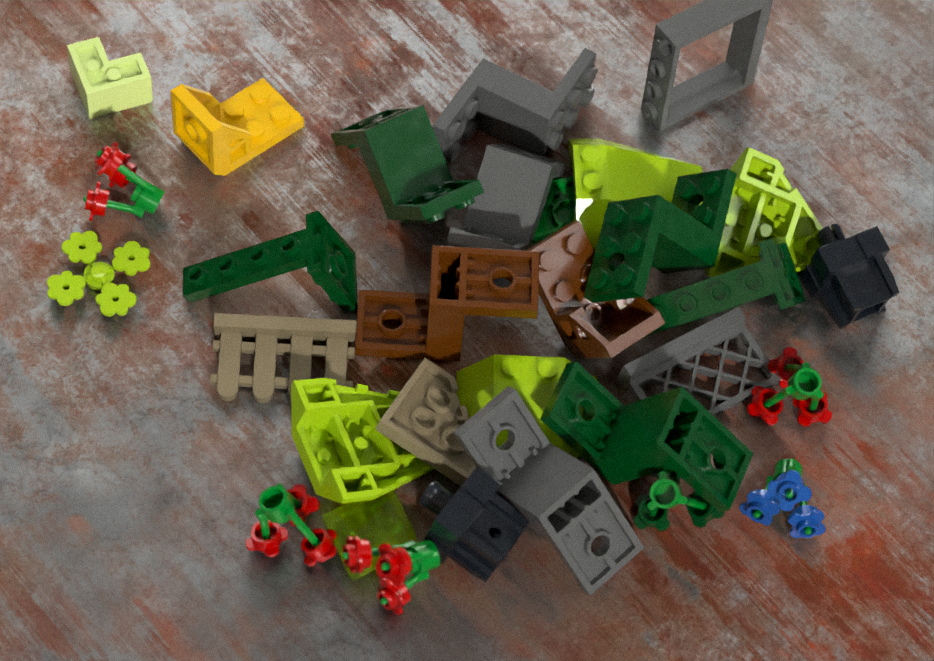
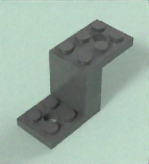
M584 48L554 91L546 89L483 58L433 124V130L446 163L456 160L461 150V144L465 139L470 140L476 129L516 148L544 157L551 150L556 151L562 141L563 132L566 128L571 129L574 126L580 108L582 106L587 107L593 98L594 89L591 86L598 72V69L595 68L597 53Z
M506 144L487 145L477 180L481 182L484 193L474 197L475 203L468 206L464 223L450 228L447 241L456 243L455 247L525 251L532 247L552 180L555 177L563 176L566 163Z
M506 387L453 432L475 466L500 484L496 494L516 508L530 522L528 524L529 527L550 541L581 589L588 595L593 594L644 549V546L595 470L551 444L517 391L512 387ZM507 429L508 438L506 442L501 446H496L497 435L502 430ZM602 535L601 546L596 551L591 552L592 541L597 536Z

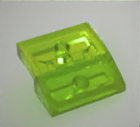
M395 490L374 500L344 504L322 515L327 528L334 530L337 534L334 544L337 547L343 564L342 548L346 544L348 536H358L360 539L367 538L371 548H377L383 543H389L390 546L404 544L412 540L416 544L419 543ZM373 556L371 567L364 568L362 573H357V571L356 573H351L349 567L345 566L349 577L355 581L375 570L380 556Z

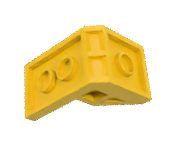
M261 78L222 103H219L209 92L184 84H180L171 90L173 133L215 175L226 176L304 127V118L264 78Z

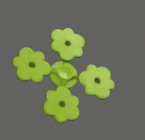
M86 231L83 234L73 232L70 235V239L62 243V251L69 255L71 262L77 263L81 261L89 265L85 268L83 276H73L71 271H63L61 275L50 276L47 279V286L49 288L47 291L48 298L52 300L57 299L58 304L61 306H69L73 303L74 299L80 300L83 298V289L87 284L91 289L101 291L95 300L100 305V312L104 316L109 317L116 313L120 316L126 315L128 308L136 304L137 298L134 293L129 292L128 285L120 284L117 286L113 283L114 270L119 272L125 271V274L128 276L135 275L137 271H147L150 268L149 249L141 248L140 244L136 241H129L125 243L124 247H118L114 250L115 258L112 260L111 266L106 262H94L97 258L96 253L102 251V244L98 242V236L93 231Z

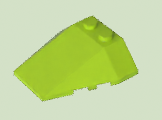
M568 138L567 142L569 169H573L575 211L573 221H580L594 250H596L608 202L660 195L671 203L678 176L702 173V166L603 139Z
M494 354L457 371L456 383L459 389L456 394L461 406H466L470 418L506 387L510 386L517 391L549 442L578 459L579 454L540 420L566 364L571 363L570 360L564 357ZM579 404L580 416L585 420L584 408ZM507 429L502 430L497 435L496 446H501L506 442L508 438Z
M330 378L294 380L292 382L291 436L316 495L341 504L374 500L434 470L433 467L375 430L381 418L400 393L399 391L389 390L387 394L369 391L368 386L357 384L355 388L337 385L336 380Z

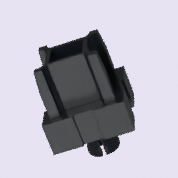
M832 224L830 227L826 226L818 231L815 238L821 247L817 248L811 258V262L800 275L810 298L821 297L830 316L840 330L855 321L876 313L878 315L885 313V304L889 299L898 295L899 290L894 276L884 259L890 249L878 226L845 238L839 224Z
M476 467L455 495L438 481L434 480L418 502L437 516L423 541L430 540L435 544L439 552L440 563L443 565L449 557L472 575L487 582L495 569L515 546L530 522L516 508L496 494L500 484L478 467Z

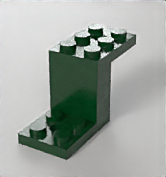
M424 105L388 108L331 133L335 146L347 145L348 149L359 146L388 220H401L402 223L412 220L414 223H419L425 220L426 223H432L445 217V210L452 207L458 210L475 203V196L484 193L480 180H453Z
M727 168L678 176L671 203L660 195L608 202L584 298L596 303L644 297L651 266L663 274L714 268L737 174Z
M576 361L566 364L540 418L543 423L612 485L673 469L719 513L730 510L754 454L683 387L623 405ZM579 404L584 408L585 420L580 416ZM710 453L713 455V463L716 468L711 464Z

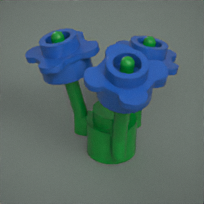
M793 458L778 461L774 467V475L768 476L766 479L764 490L756 489L750 491L747 495L748 500L742 502L739 506L742 514L747 515L755 522L768 526L773 521L772 516L778 514L780 509L791 511L794 505L799 503V507L795 508L788 517V523L792 525V528L789 530L790 536L793 538H811L823 534L826 530L825 525L822 524L824 513L815 506L807 505V501L812 496V491L810 487L806 486L802 478V465Z

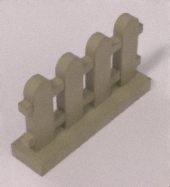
M214 313L215 340H213V352H219L218 374H211L210 385L217 386V394L221 400H234L238 395L239 387H253V397L257 402L267 403L271 401L274 396V389H288V397L291 401L292 382L294 380L311 379L312 357L326 358L325 378L335 379L337 385L353 387V381H346L347 359H354L356 320ZM241 353L255 354L253 376L240 375ZM277 355L290 356L289 378L275 377Z

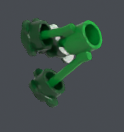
M668 469L650 475L658 479L650 488V496L640 494L636 498L638 514L634 518V525L641 530L651 527L663 532L670 525L667 519L668 510L676 507L679 503L687 507L689 515L693 517V524L699 528L705 527L707 522L714 518L721 519L725 511L719 513L697 491L689 494L687 497L683 496L679 485L680 476L673 469Z

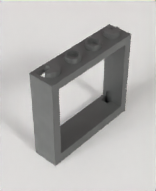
M705 0L657 23L641 104L644 117H648L658 130L661 131L752 85L773 0ZM734 22L725 62L673 87L680 49Z

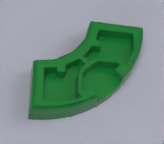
M573 176L552 180L533 245L573 221L575 211Z

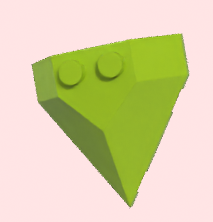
M747 147L730 169L737 176L714 268L704 269L705 276L710 278L761 261L759 257V251H761L759 243L771 238L785 236L796 272L804 270L811 262V258L817 248L821 247L816 241L815 235L823 228L798 189L793 188L783 174L785 170L779 160Z

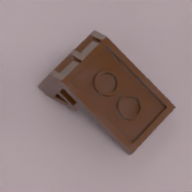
M572 221L525 250L539 252L538 293L564 345L577 358H612L665 324L659 310L643 297L596 303L584 298L595 251L580 221Z

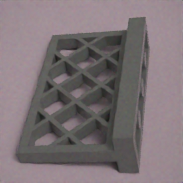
M738 306L625 364L617 381L624 391L630 390L636 401L648 398L640 388V386L648 382L663 386L661 393L667 392V388L676 389L683 387L691 395L710 400L708 411L716 417L752 398L751 390L755 386H762L764 389L771 388L777 385L781 379L767 369L769 360L743 323L746 316ZM740 336L747 347L746 354L742 355L728 351L729 340ZM709 353L719 356L717 370L698 365L700 355ZM725 358L743 363L741 377L722 372ZM748 366L761 368L768 379L760 383L746 379ZM675 368L691 371L689 385L671 381V371ZM696 373L715 378L712 392L693 387ZM720 380L739 385L737 395L731 398L717 394Z

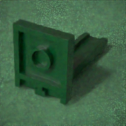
M314 211L306 214V229L184 267L183 297L187 301L195 302L307 267V272L312 276L314 283L324 289L330 300L336 302L345 313L358 310L356 253L319 211Z
M785 236L771 238L759 243L761 249L759 257L761 261L647 299L651 305L659 310L665 324L645 337L771 294L776 304L779 303L781 310L806 302Z

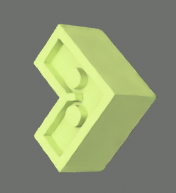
M99 37L67 45L70 72L89 119L153 101L151 75L141 53L109 61Z

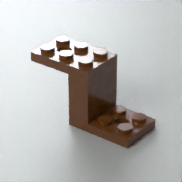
M432 245L429 294L359 289L355 355L460 361L465 315L537 319L539 252ZM498 278H504L509 280L511 285L506 288H500L493 281ZM393 319L400 322L401 326L396 329H388L383 323L386 320Z

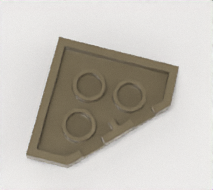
M424 358L381 418L375 430L462 486L476 469V466L453 432L468 421L470 416L466 406H461L456 394L459 388L455 377Z

